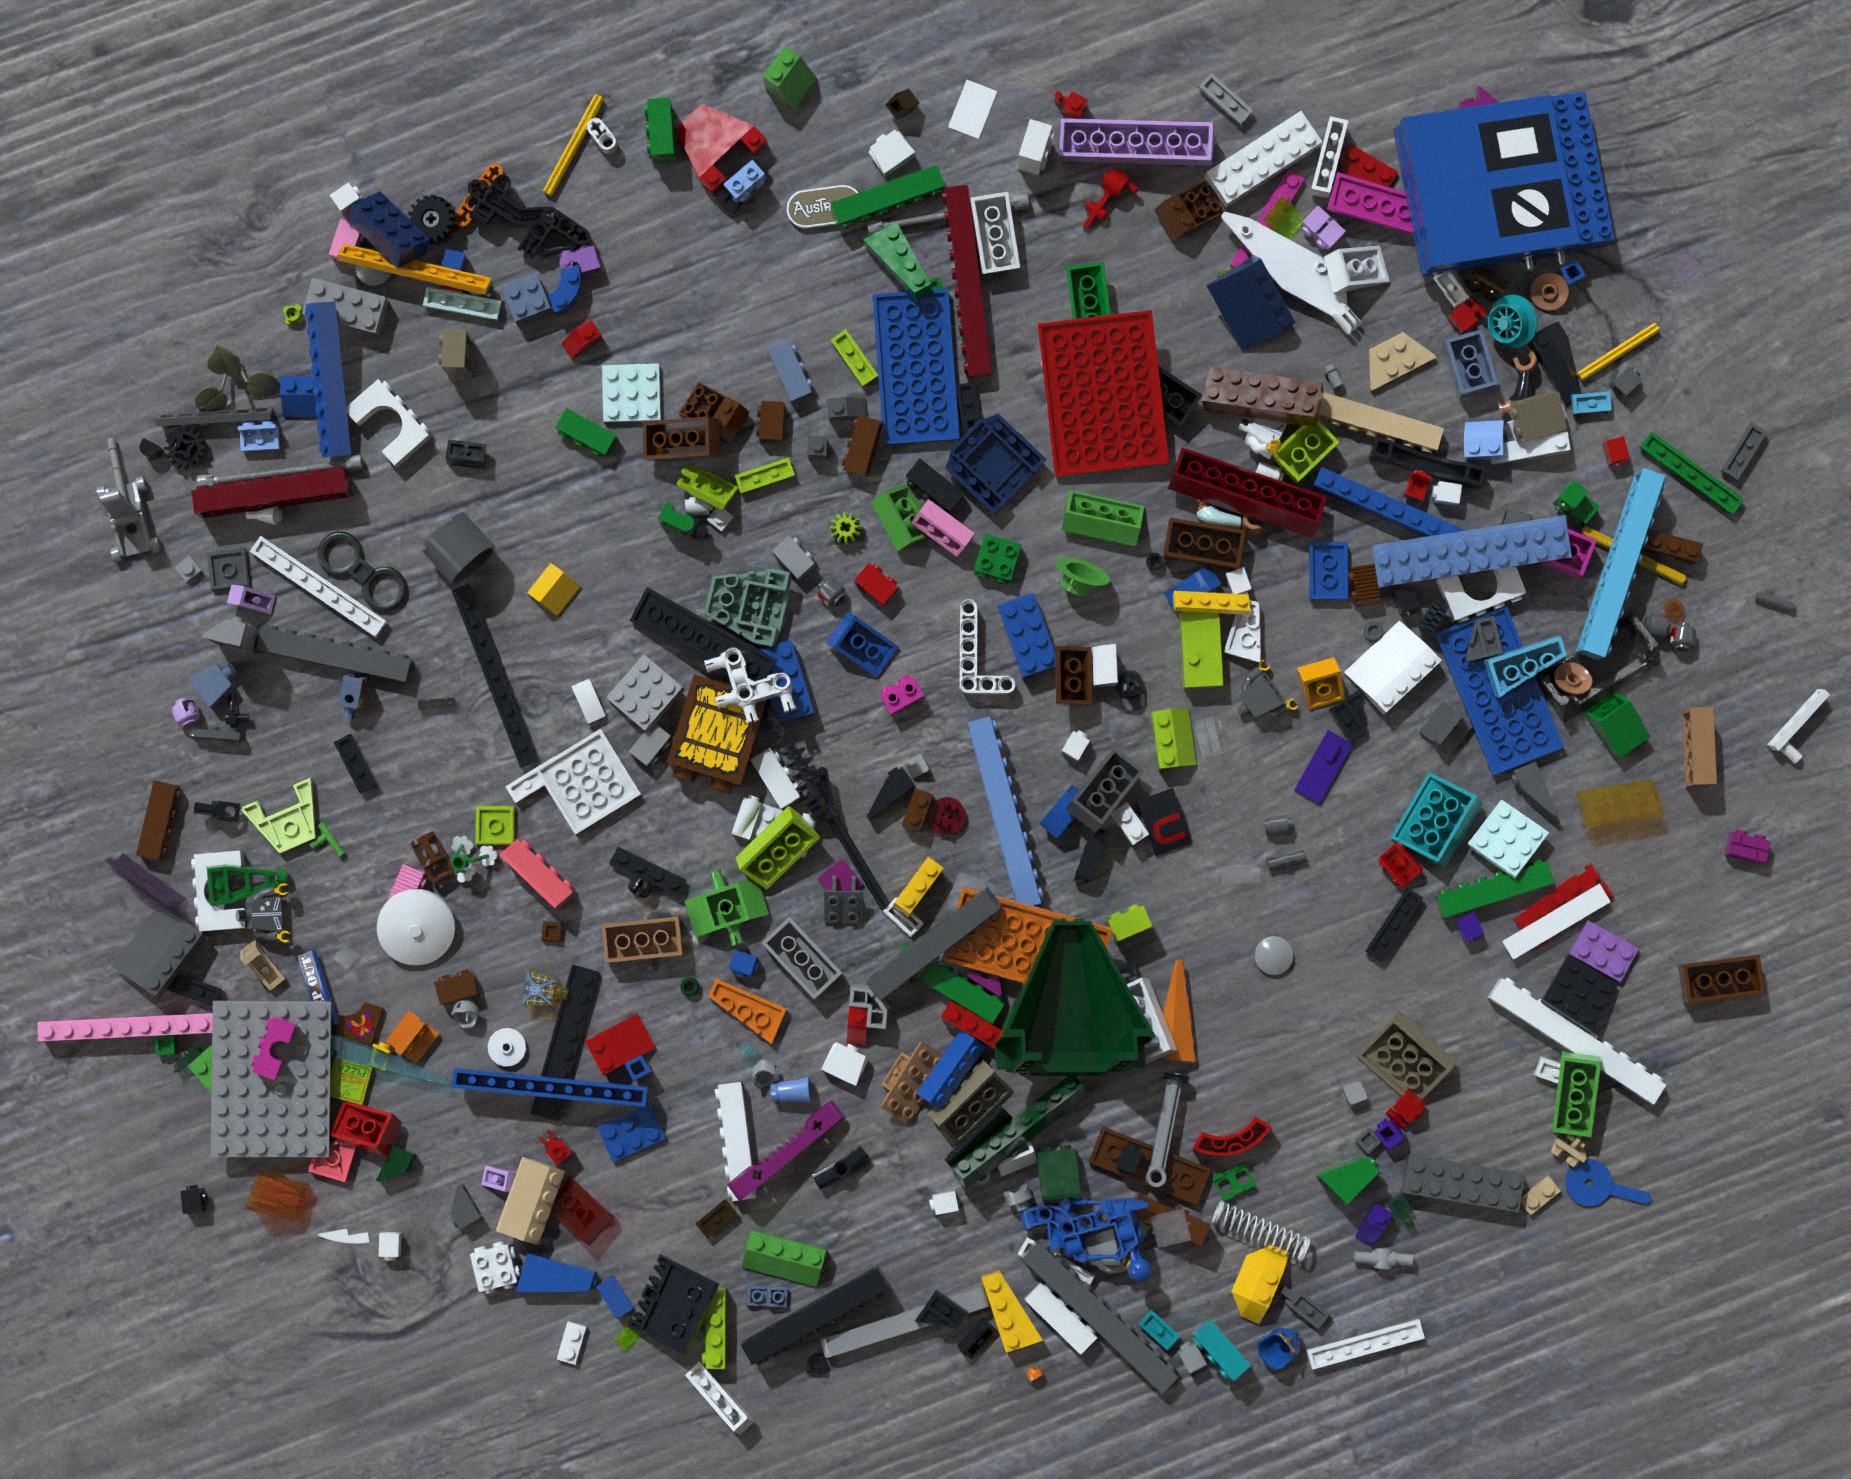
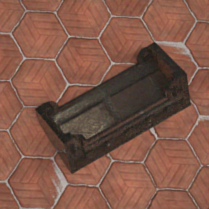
M1633 612L1623 615L1621 619H1618V630L1615 637L1611 638L1610 644L1612 648L1608 656L1606 655L1602 659L1595 660L1576 653L1557 666L1552 667L1550 665L1536 673L1539 686L1564 723L1661 663L1659 644ZM1563 663H1576L1583 666L1592 677L1591 688L1581 695L1566 693L1555 682L1554 673L1557 667Z

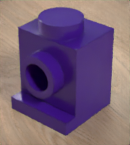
M1393 1119L1381 1121L1377 1125L1378 1129L1374 1132L1388 1150L1393 1149L1407 1138V1135L1401 1131ZM1389 1129L1394 1132L1393 1136L1388 1134Z

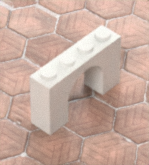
M377 379L346 407L348 415L359 426L374 413L382 409H390L399 413L402 419V430L399 436L382 450L383 454L398 468L431 439L428 435L430 430L423 423L419 425L415 419L418 417L411 409L407 411L403 407L405 403L398 395L394 397L390 393L393 389L386 381L381 383Z
M1516 566L1493 569L1497 580V589L1492 598L1484 601L1469 597L1465 593L1458 575L1437 578L1436 583L1444 603L1449 606L1448 613L1452 622L1458 621V623L1469 620L1468 616L1476 614V617L1487 613L1486 609L1491 607L1495 610L1505 606L1504 602L1511 600L1514 603L1522 600L1526 590Z
M244 851L194 854L191 865L192 870H195L193 888L197 893V897L194 898L195 909H198V917L195 918V923L200 932L246 928V921L238 922L236 920V911L245 910V908L221 910L214 905L210 906L206 870L207 866L224 864L245 867Z

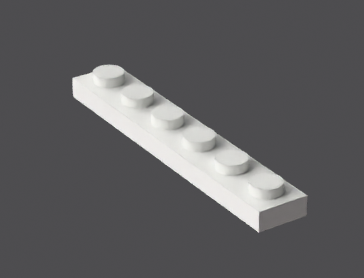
M1416 1319L1306 1351L1311 1369L1313 1370L1421 1340L1425 1337L1420 1320Z

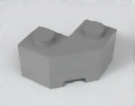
M852 985L850 988L849 1006L868 1008L867 1027L888 1028L891 1009L884 999L879 1000L869 986Z

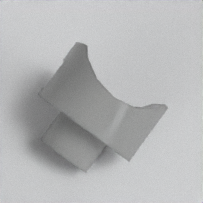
M465 999L455 1003L451 1015L463 1029H470L474 1027L477 1021L479 1009L472 1000Z
M765 1059L760 1060L752 1068L755 1087L762 1089L779 1080L776 1064Z
M1028 1184L1022 1185L1017 1193L1003 1192L1008 1207L1015 1205L1017 1212L1029 1208L1027 1200L1033 1198Z

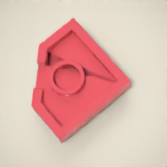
M336 1140L330 1144L329 1157H312L308 1171L346 1182L357 1147Z

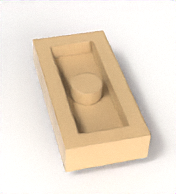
M1547 1175L1521 1196V1205L1529 1215H1532L1561 1190Z

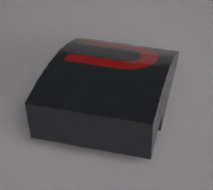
M1173 788L1136 801L1145 829L1149 833L1148 837L1155 856L1192 843Z

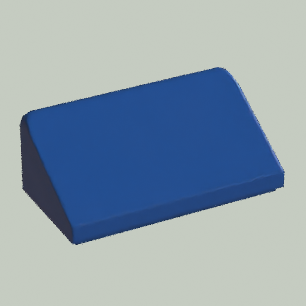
M614 1275L596 1286L616 1319L634 1308Z

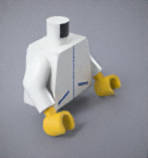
M1243 418L1238 429L1248 433L1244 442L1254 453H1260L1270 459L1272 454H1276L1278 449L1282 448L1280 439L1287 423L1258 418L1252 423Z

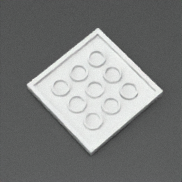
M601 729L535 769L575 834L641 795Z

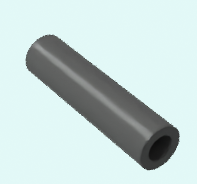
M1757 592L1755 596V601L1792 612L1795 607L1793 602L1761 592Z

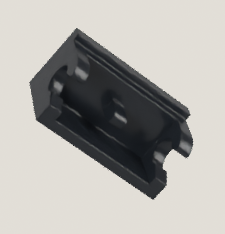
M448 439L445 456L447 465L485 469L487 445Z

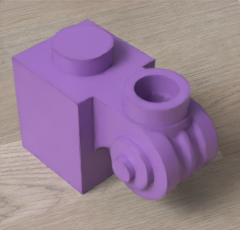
M584 245L576 252L572 253V250H567L561 253L562 257L559 262L562 270L579 265L583 276L602 271L594 246Z

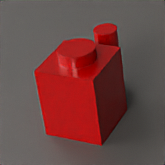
M1057 91L1054 96V103L1063 106L1062 114L1071 119H1080L1087 107L1088 99L1072 91L1067 98Z
M1474 296L1467 300L1472 307L1469 308L1464 302L1447 316V319L1460 335L1464 332L1470 333L1476 328L1475 324L1478 321L1475 316L1476 313L1481 318L1487 315V312Z
M1408 1088L1395 1101L1393 1107H1390L1385 1113L1403 1129L1408 1124L1406 1121L1410 1123L1414 1118L1418 1120L1424 1114L1423 1108L1426 1103Z

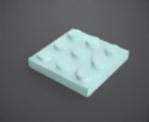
M659 364L602 365L604 423L661 420Z
M1501 800L1468 842L1467 846L1515 879L1549 835V832Z

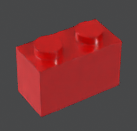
M868 563L854 579V583L884 607L898 590L897 582L890 576L886 578L882 574L883 570L875 563L873 565Z

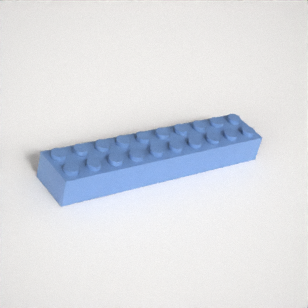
M1566 515L1373 545L1372 549L1378 587L1572 557Z
M990 717L968 722V730L1015 901L1032 906L1040 905L1044 897L1041 888H1037L1036 881L1039 880L1036 869L1032 870L1030 864L1033 862L1031 850L1027 851L1025 844H1028L1026 832L1021 831L1020 826L1023 825L1021 813H1016L1015 807H1018L1016 795H1012L1010 791L1013 788L1011 777L1006 776L1005 770H1008L1005 757L1001 758L1000 752L1003 750L1001 740H996L995 733L998 731L995 720L991 721Z

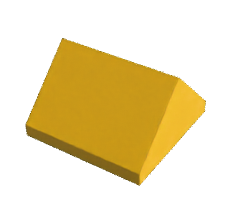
M550 563L527 593L558 616L581 586Z

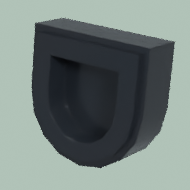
M812 1354L808 1358L807 1373L826 1374L827 1363L822 1354Z

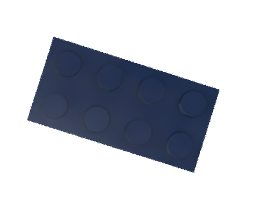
M381 191L351 204L348 221L396 268L426 255L430 238Z

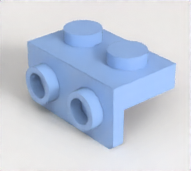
M751 160L725 182L724 186L738 204L740 201L744 202L751 195L750 192L754 189L758 190L765 184V173Z
M262 422V425L243 423V426H238L241 452L280 450L279 427L273 422Z

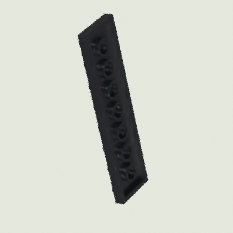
M649 587L645 589L629 620L705 663V660L720 657V654L730 648H737L745 660L747 677L754 682L767 678L778 661L776 658ZM732 654L728 660L736 662L739 656ZM727 668L716 669L729 677Z

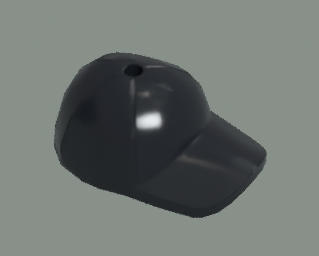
M1134 670L1120 673L1117 676L1116 690L1125 708L1129 711L1142 709L1146 704L1145 684L1142 676Z

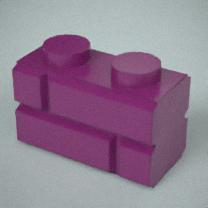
M1736 829L1735 832H1730L1728 835L1724 855L1766 864L1771 841L1766 840V836L1754 834V837L1748 836L1746 831Z

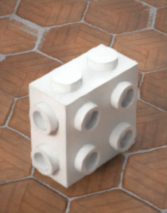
M504 1241L494 1243L493 1248L486 1249L485 1246L474 1248L475 1252L471 1253L470 1257L479 1292L484 1291L485 1294L496 1292L497 1287L503 1286L504 1289L515 1287L521 1272L519 1266H515L514 1258H516L514 1246L511 1247L510 1243L505 1244Z

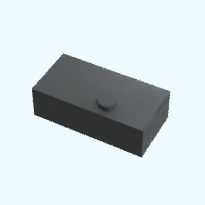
M1114 747L1065 809L1096 833L1144 770Z

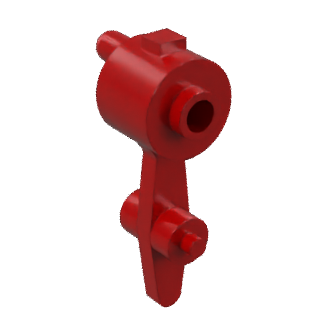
M1113 168L1110 172L1107 171L1101 179L1103 181L1101 188L1106 192L1098 204L1093 201L1085 203L1084 206L1087 207L1085 211L1090 213V216L1082 226L1087 230L1095 218L1100 221L1102 219L1107 220L1108 215L1106 213L1108 211L1102 207L1110 195L1117 198L1124 188L1133 193L1138 192L1139 188L1129 181L1130 178L1125 176V171L1122 169L1118 171Z

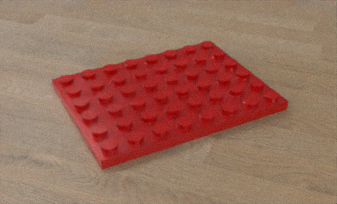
M1152 310L1039 323L1038 333L1055 476L1169 463Z

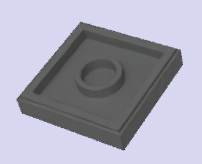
M246 548L207 553L211 591L231 589V585L250 586Z

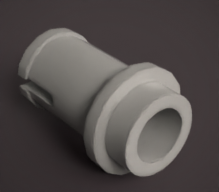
M1334 363L1324 367V374H1327L1333 389L1344 384L1337 371L1338 367Z

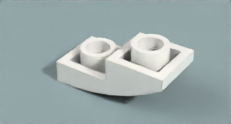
M589 679L571 686L588 724L605 717V713Z

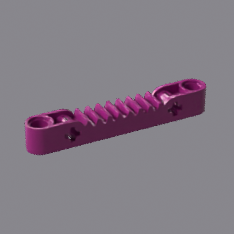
M830 1100L805 1121V1127H800L801 1133L795 1131V1137L789 1136V1142L783 1141V1147L777 1146V1152L771 1151V1157H764L765 1162L759 1161V1165L749 1166L729 1182L727 1186L739 1201L744 1199L837 1123L844 1114L834 1101ZM813 1122H819L817 1126L819 1129L812 1128L814 1126ZM753 1171H759L758 1179L752 1178L754 1175Z

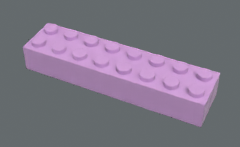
M1061 118L1059 158L1061 162L1212 166L1214 124L1212 122Z

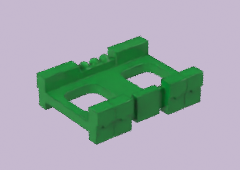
M1243 1161L1233 1166L1234 1169L1231 1168L1224 1172V1174L1221 1172L1211 1177L1224 1202L1233 1198L1235 1194L1256 1186ZM1245 1170L1249 1181L1240 1185L1235 1175ZM1228 1179L1232 1190L1224 1194L1221 1192L1218 1183Z

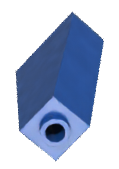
M528 1252L516 1291H590L592 1287L595 1288L598 1276H595L596 1271Z

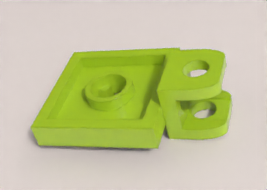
M690 463L684 466L681 471L683 475L677 481V485L680 488L688 491L697 499L703 500L721 510H724L738 490V487L706 470L703 472V469Z

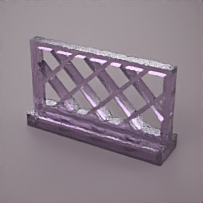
M122 853L119 858L109 857L106 860L112 866V870L170 912L175 913L185 900L183 895L126 854Z

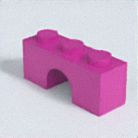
M276 1015L273 1019L269 1018L265 1030H268L265 1038H261L258 1048L261 1049L258 1056H254L251 1064L254 1067L252 1072L273 1080L277 1078L283 1060L273 1055L272 1045L276 1041L289 1043L297 1023Z

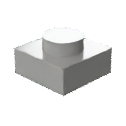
M188 556L175 566L187 583L203 572L191 556Z

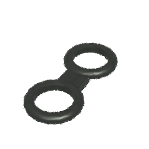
M337 531L328 534L321 541L317 554L319 564L325 572L333 576L351 574L362 583V594L366 603L377 611L387 612L396 609L403 603L407 594V584L405 578L398 570L392 567L382 566L376 569L371 567L362 559L363 550L360 542L350 533ZM338 539L350 542L355 551L352 563L344 568L330 566L325 556L328 545ZM383 574L393 576L399 585L397 597L392 602L386 604L376 602L370 593L372 581L377 576Z

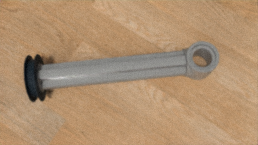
M1162 1072L1164 1078L1161 1077V1079L1167 1080L1151 1164L1145 1176L1147 1184L1151 1187H1160L1166 1181L1165 1168L1182 1084H1189L1187 1079H1190L1179 1073ZM1153 1172H1158L1161 1176V1180L1158 1183H1154L1151 1180Z

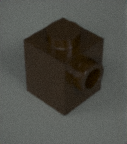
M908 88L896 93L885 105L897 120L909 115L920 103Z

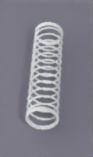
M1220 1201V1203L1218 1204V1207L1212 1219V1224L1217 1225L1220 1216L1222 1215L1224 1209L1228 1205L1222 1228H1224L1227 1219L1229 1218L1231 1212L1235 1208L1234 1216L1229 1231H1231L1234 1222L1236 1221L1238 1215L1242 1211L1241 1219L1236 1234H1238L1241 1225L1243 1224L1245 1218L1249 1214L1248 1222L1243 1237H1245L1248 1228L1250 1227L1252 1221L1256 1217L1254 1229L1250 1237V1240H1252L1255 1231L1257 1230L1259 1224L1263 1220L1261 1232L1257 1240V1243H1259L1262 1234L1264 1233L1266 1227L1270 1223L1269 1232L1264 1246H1266L1269 1237L1271 1236L1273 1230L1277 1226L1276 1235L1271 1249H1273L1276 1240L1278 1239L1280 1233L1284 1229L1283 1238L1278 1252H1280L1283 1243L1285 1242L1287 1236L1291 1232L1289 1245L1285 1255H1287L1290 1246L1292 1245L1294 1239L1298 1235L1296 1248L1292 1258H1294L1297 1249L1299 1248L1301 1242L1305 1238V1241L1301 1247L1298 1256V1260L1302 1261L1304 1259L1311 1242L1310 1238L1305 1236L1300 1240L1299 1233L1293 1237L1292 1230L1289 1231L1285 1236V1227L1282 1228L1278 1233V1224H1276L1271 1230V1221H1269L1264 1227V1218H1262L1257 1224V1215H1255L1250 1221L1251 1215L1249 1212L1243 1218L1244 1212L1242 1209L1236 1215L1235 1206L1229 1212L1228 1203L1224 1206V1201Z

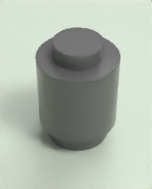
M1287 815L1268 817L1269 819L1264 820L1266 835L1289 834V830H1293L1291 818L1287 819Z

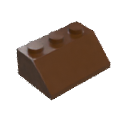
M1055 646L1056 704L1077 707L1092 705L1091 647Z

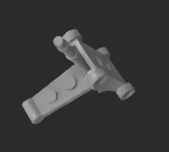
M108 438V451H110L112 470L114 471L117 487L110 489L105 486L98 487L97 495L101 504L108 511L111 528L117 543V547L111 548L112 559L116 563L123 561L124 557L153 551V553L161 552L162 547L159 538H151L142 502L141 492L148 491L146 479L144 476L138 477L135 482L124 485L115 438ZM129 524L137 526V531L134 534L127 532Z

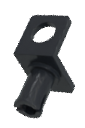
M212 801L211 804L196 802L194 805V814L209 815L210 820L239 821V803ZM228 806L233 807L235 810V814L231 818L225 815V809Z

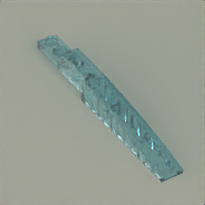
M331 1033V1049L338 1050L337 1059L445 1085L452 1084L451 1080L398 1055L389 1054L372 1045Z

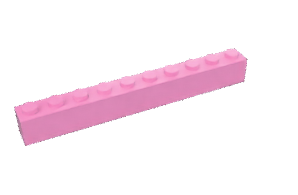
M213 1013L38 1022V1041L212 1033Z

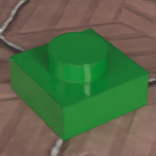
M176 1035L155 1036V1055L176 1054Z

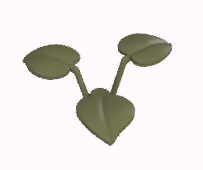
M217 344L208 359L207 365L211 372L219 375L224 374L219 390L214 386H207L201 389L195 398V405L199 409L217 411L227 405L228 398L222 392L227 376L235 377L241 373L244 381L248 384L246 387L247 392L255 397H266L274 394L280 389V382L266 372H256L250 376V380L247 379L244 368L240 367V358Z

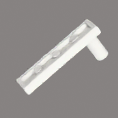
M1817 689L1767 746L1774 751L1781 750L1793 763H1797L1802 758V755L1788 741L1830 694L1825 689Z

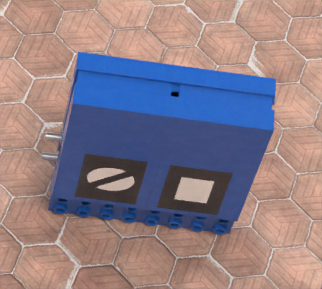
M1586 91L1552 97L1551 95L1403 117L1399 122L1400 125L1393 129L1421 277L1524 260L1526 261L1527 270L1530 271L1534 269L1532 258L1539 259L1551 256H1558L1559 265H1565L1564 254L1605 247L1615 239Z

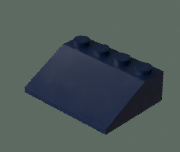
M1255 255L1206 285L1241 350L1277 335L1296 323L1262 259Z

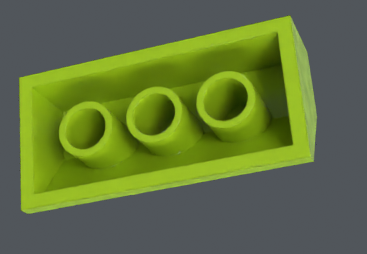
M788 806L736 857L739 870L767 890L820 837L802 815Z

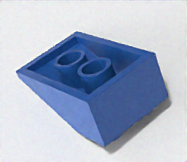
M850 612L845 614L826 642L876 678L898 648L896 644Z

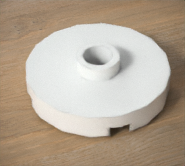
M503 1028L494 1032L488 1042V1053L491 1059L496 1064L504 1067L519 1063L524 1058L527 1050L523 1035L511 1028ZM506 1043L510 1045L508 1051H505L503 1048Z

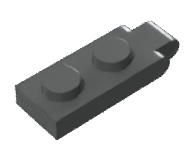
M207 726V730L190 729L188 732L189 736L194 738L243 741V734L235 728H226V731H219V727Z

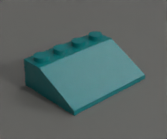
M1428 772L1390 838L1396 842L1399 841L1404 847L1445 869L1483 802L1476 795Z

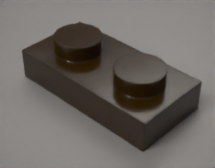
M724 1199L695 1224L705 1237L709 1238L738 1213L727 1199Z

